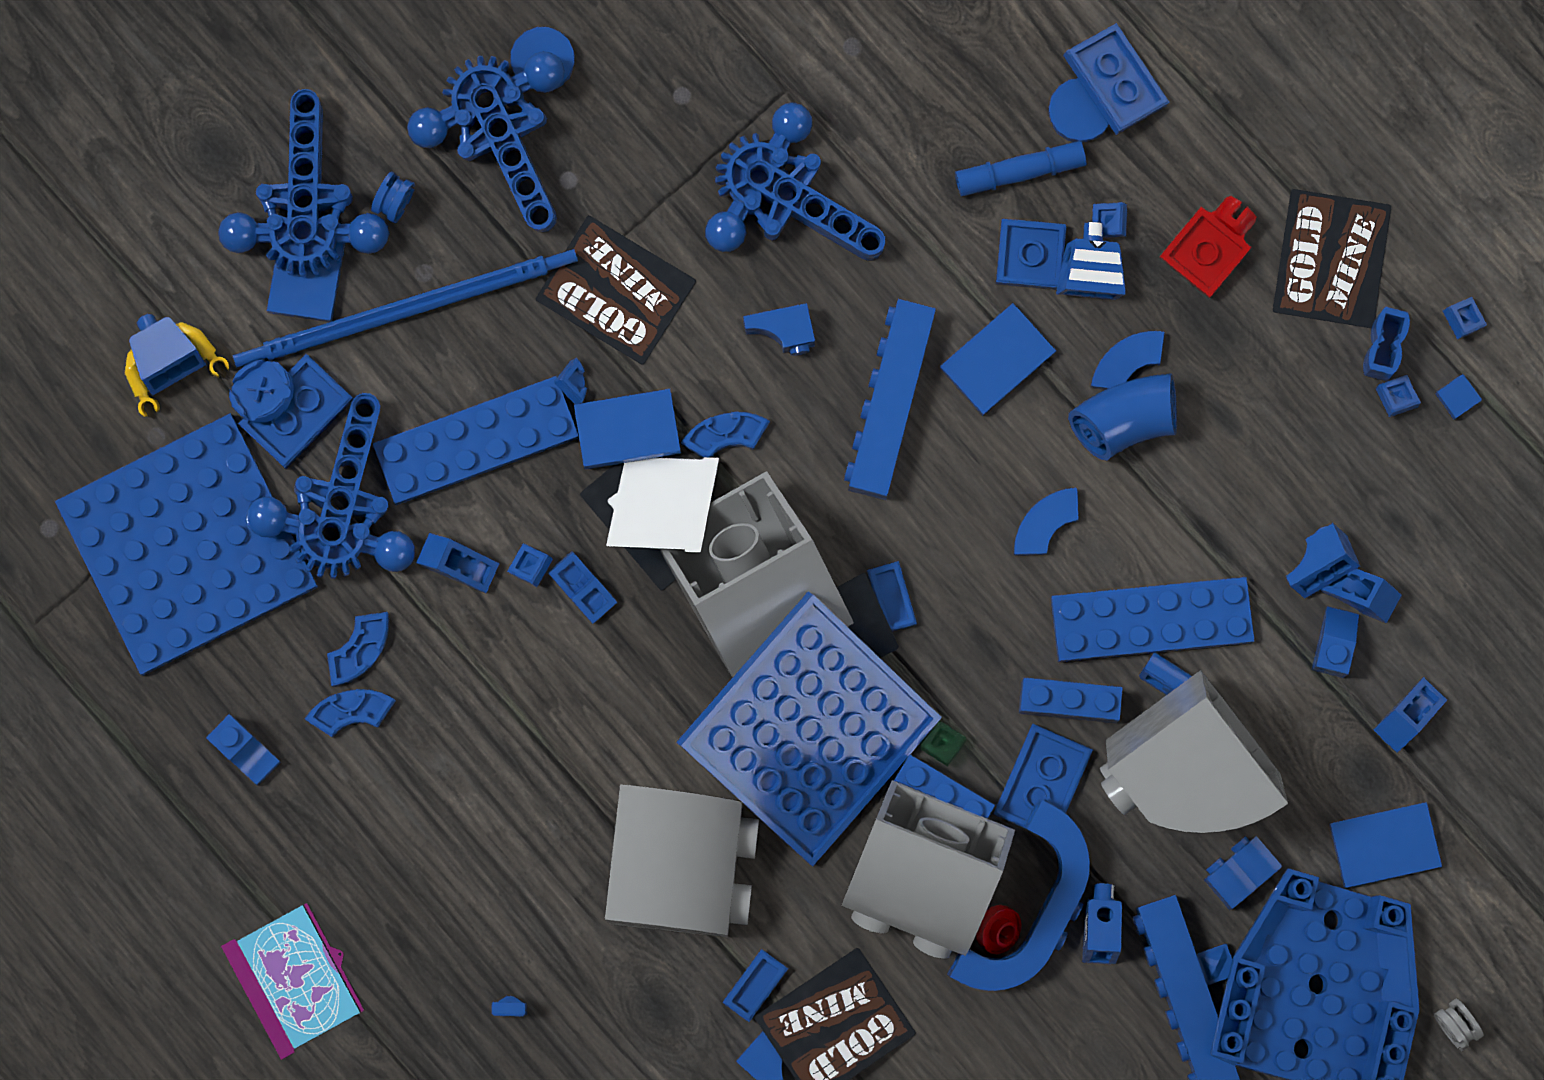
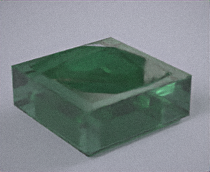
M939 720L922 743L921 750L948 767L966 743V737Z

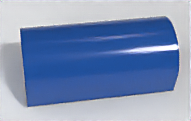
M1155 652L1139 675L1140 679L1165 695H1168L1192 677Z

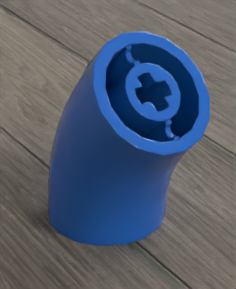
M1173 374L1153 375L1118 384L1087 399L1069 413L1068 420L1074 434L1090 453L1106 461L1137 443L1158 437L1176 435L1177 406Z

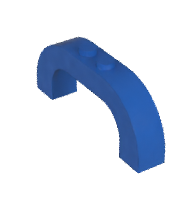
M1038 799L1024 828L1045 839L1055 850L1058 858L1057 878L1025 940L1016 951L1000 958L986 957L969 949L966 956L957 954L947 975L969 987L987 991L1005 990L1021 985L1031 979L1047 963L1054 949L1058 951L1061 949L1068 935L1064 930L1069 920L1075 921L1082 909L1083 904L1079 901L1087 885L1090 867L1085 839L1075 822L1067 814L1042 799Z

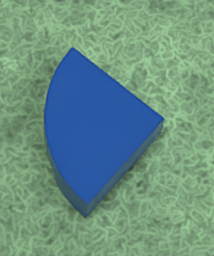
M577 358L571 360L554 381L574 404L582 403L587 392L583 376L585 371Z

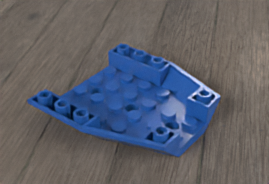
M1287 869L1233 956L1210 1055L1231 1065L1284 1080H1404L1419 1014L1411 904L1381 895L1370 897L1319 882V877ZM1328 911L1334 912L1338 918V924L1333 930L1327 928L1324 923V916ZM1313 975L1319 976L1323 981V989L1318 994L1313 993L1309 987V980ZM1300 1039L1308 1045V1053L1302 1059L1297 1057L1294 1052V1045Z

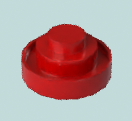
M996 905L988 909L976 933L978 944L992 954H1001L1009 950L1015 944L1021 932L1019 914L1006 905Z

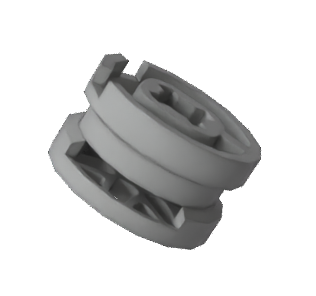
M1457 998L1449 1003V1007L1446 1010L1440 1009L1434 1013V1017L1443 1032L1460 1051L1468 1048L1470 1041H1477L1484 1036L1475 1018Z

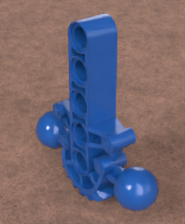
M551 52L535 53L526 62L523 72L510 77L506 73L509 68V63L506 60L501 62L497 68V58L494 56L490 57L488 65H485V60L482 56H478V66L476 67L468 59L465 61V65L468 68L467 71L463 72L457 66L454 70L460 77L457 80L452 77L447 78V82L454 86L453 90L443 89V95L452 98V106L441 111L429 107L418 109L408 121V135L413 143L419 147L432 148L443 142L448 128L459 124L462 135H460L458 154L464 160L472 161L493 151L525 221L535 231L547 232L556 224V212L521 137L543 127L547 122V118L540 109H537L531 102L527 103L523 99V93L530 89L544 93L556 89L564 79L565 70L563 63L558 56ZM485 92L493 93L494 101L492 105L486 108L479 107L478 98ZM506 105H519L522 111L509 114ZM478 120L482 128L475 134L470 135L469 128ZM498 121L506 122L508 126L507 132L501 137H494L492 135L493 125ZM512 150H518L521 153V160L516 166H508L505 162L507 153ZM526 179H531L535 183L534 191L530 195H521L519 192L520 183ZM540 208L547 209L549 213L548 220L541 225L534 224L532 219L534 212Z
M299 90L291 98L288 183L261 184L256 189V195L264 211L269 215L267 223H256L254 218L248 214L237 212L224 218L218 231L219 241L230 252L243 253L253 248L256 243H271L272 248L266 254L268 260L271 261L277 258L275 266L279 270L288 263L286 272L289 275H293L296 267H299L301 277L306 276V267H311L313 274L318 275L319 270L316 265L322 263L326 270L330 269L331 266L327 258L330 256L335 261L340 259L339 254L334 250L337 243H351L353 248L359 252L371 254L381 250L389 237L388 225L384 219L376 214L365 213L357 216L351 224H339V216L344 212L345 207L352 203L353 196L348 186L344 184H321L323 109L318 96L312 90ZM310 101L315 104L313 110L309 113H301L299 111L300 105L304 102ZM303 133H312L314 135L312 142L309 144H300L298 139ZM303 164L313 166V171L307 176L297 174L299 167ZM308 195L313 198L311 204L305 208L296 206L297 200L301 196ZM277 208L287 210V219L276 214L275 210ZM333 209L332 214L321 217L322 211ZM302 226L310 227L312 232L308 238L301 240L295 237L298 228Z
M786 103L774 112L772 118L774 135L769 143L759 142L758 134L754 133L752 143L749 144L747 138L742 136L740 137L741 148L734 143L729 144V149L733 155L725 152L721 154V159L727 164H717L716 171L725 175L716 177L715 183L726 185L718 190V195L720 197L730 195L733 202L727 212H719L713 215L707 222L705 237L714 249L721 252H731L740 247L746 236V226L743 221L747 214H755L758 218L757 222L764 229L765 237L769 240L777 239L789 219L793 217L867 261L875 260L882 254L885 246V236L876 226L809 187L820 169L821 159L818 155L809 154L807 157L797 155V157L788 156L787 149L790 144L804 140L810 134L813 126L812 116L803 105ZM787 164L795 165L796 168L790 175L781 170ZM757 170L763 171L767 174L768 180L765 183L756 184L750 178L752 172ZM783 187H789L794 190L796 196L792 200L785 201L779 197L778 191ZM761 199L772 205L769 215L767 213L764 214L759 208L761 207ZM816 203L822 207L823 214L819 217H811L807 214L805 208L809 204ZM838 220H845L850 224L851 230L846 234H840L834 229L833 224ZM868 236L874 237L878 241L879 247L875 250H866L862 246L861 240Z
M370 393L357 395L351 403L330 482L311 479L306 476H301L296 480L294 492L297 495L298 504L301 505L299 515L288 513L283 503L273 497L258 498L250 504L247 510L246 520L249 528L255 534L269 538L280 534L282 531L295 534L297 542L289 546V551L291 553L301 551L295 561L299 564L307 559L309 562L306 565L305 571L310 572L314 565L319 567L318 577L323 576L325 569H330V578L335 579L338 568H340L344 576H348L350 573L348 564L355 570L360 569L361 564L357 557L361 552L375 556L376 562L382 568L392 572L405 570L412 564L415 558V546L408 535L400 531H390L380 537L369 535L371 525L376 524L379 518L385 515L388 508V501L385 498L359 490L380 412L378 399ZM360 404H366L372 408L373 414L370 417H361L356 412V407ZM351 435H359L364 439L365 445L361 448H353L349 445L347 438ZM348 465L355 469L357 475L352 479H345L340 475L339 469L342 466ZM341 496L347 500L348 507L344 510H337L331 505V499ZM312 502L322 508L320 517L309 509V503ZM351 516H365L366 518L363 523L349 525ZM327 527H333L339 532L340 538L336 541H328L323 537L322 531Z

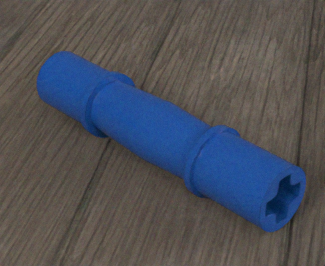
M1077 141L1052 148L1045 147V151L1016 156L993 164L986 162L983 165L955 171V178L959 194L962 197L990 189L996 190V186L1022 182L1049 173L1054 176L1059 172L1086 166L1087 163L1082 142Z

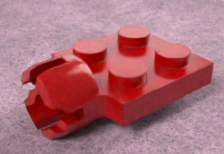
M1232 196L1225 198L1213 212L1206 211L1203 207H1200L1159 257L1209 299L1252 248L1245 242L1244 237L1255 224L1256 215L1247 206L1235 220L1233 215L1241 207L1240 204L1242 202Z

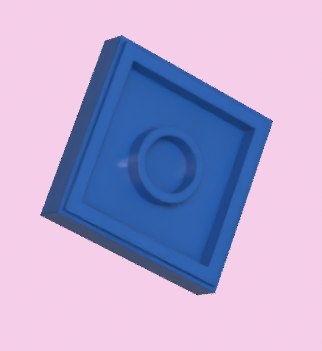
M1002 219L996 284L1057 290L1064 257L1066 224Z

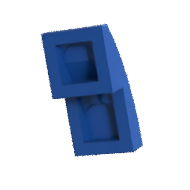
M573 551L547 572L592 624L617 603Z

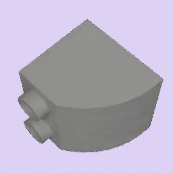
M767 471L710 503L700 553L685 552V549L659 548L698 620L732 677L735 676L807 592L815 595L847 627L854 623L812 538Z
M1201 670L1106 739L1108 762L1100 767L1105 777L1101 785L1110 800L1123 815L1138 807L1150 823L1184 832L1206 833L1237 829L1255 823L1288 804L1280 772Z
M892 780L841 906L854 910L851 916L852 920L869 931L887 933L890 926L915 935L913 940L915 947L930 956L945 959L950 957L952 951L966 956L1003 873L1015 830Z
M620 784L605 920L610 925L728 937L730 923L748 925L752 885L735 884L734 880L737 857L755 859L759 819L741 817L743 806L740 801Z

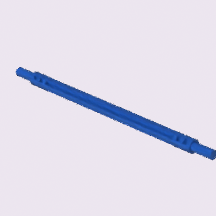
M572 249L547 258L539 256L522 263H516L474 278L263 342L264 346L233 355L236 367H240L255 360L266 358L269 361L274 360L278 357L293 354L300 350L499 288L534 279L541 275H547L549 270L577 262L575 250Z

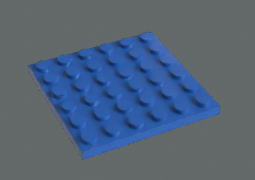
M231 413L55 501L141 676L318 588L311 571H305L307 565L305 560L299 564L295 561L301 552L291 553L289 551V546L296 543L291 533L282 531L280 534L270 538L261 537L255 534L248 526L246 515L250 504L258 498L273 496Z
M807 592L676 743L808 864L814 866L942 717L815 595Z

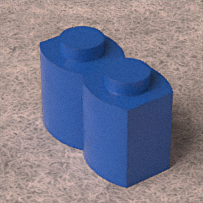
M1385 307L1377 316L1371 329L1372 345L1364 358L1363 370L1365 376L1388 381L1397 371L1402 359L1401 343L1405 339L1410 325L1408 312Z
M1245 836L1231 848L1235 854L1228 860L1224 861L1220 857L1206 869L1210 875L1204 881L1229 910L1237 906L1282 867L1257 836L1251 840Z

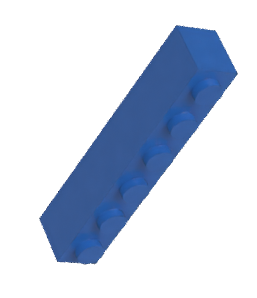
M898 299L896 308L889 306L885 325L890 326L888 339L881 337L877 356L882 357L880 369L873 368L869 387L874 388L872 400L865 399L860 417L866 420L863 432H856L852 447L853 450L858 451L855 463H848L844 481L850 482L848 491L882 500L887 499L936 308Z
M1176 895L1136 908L1137 915L1133 916V922L1138 935L1144 934L1148 947L1143 948L1149 967H1156L1159 976L1158 979L1154 980L1160 998L1166 997L1170 1010L1165 1011L1169 1026L1171 1030L1177 1029L1181 1042L1176 1043L1182 1062L1188 1060L1192 1072L1187 1075L1188 1080H1240L1235 1065L1210 1055L1218 1023V1015Z

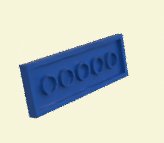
M554 376L373 443L395 505L405 503L578 439L579 436L562 390L554 383L557 377Z
M1247 577L1051 596L1058 662L1251 644L1254 642Z

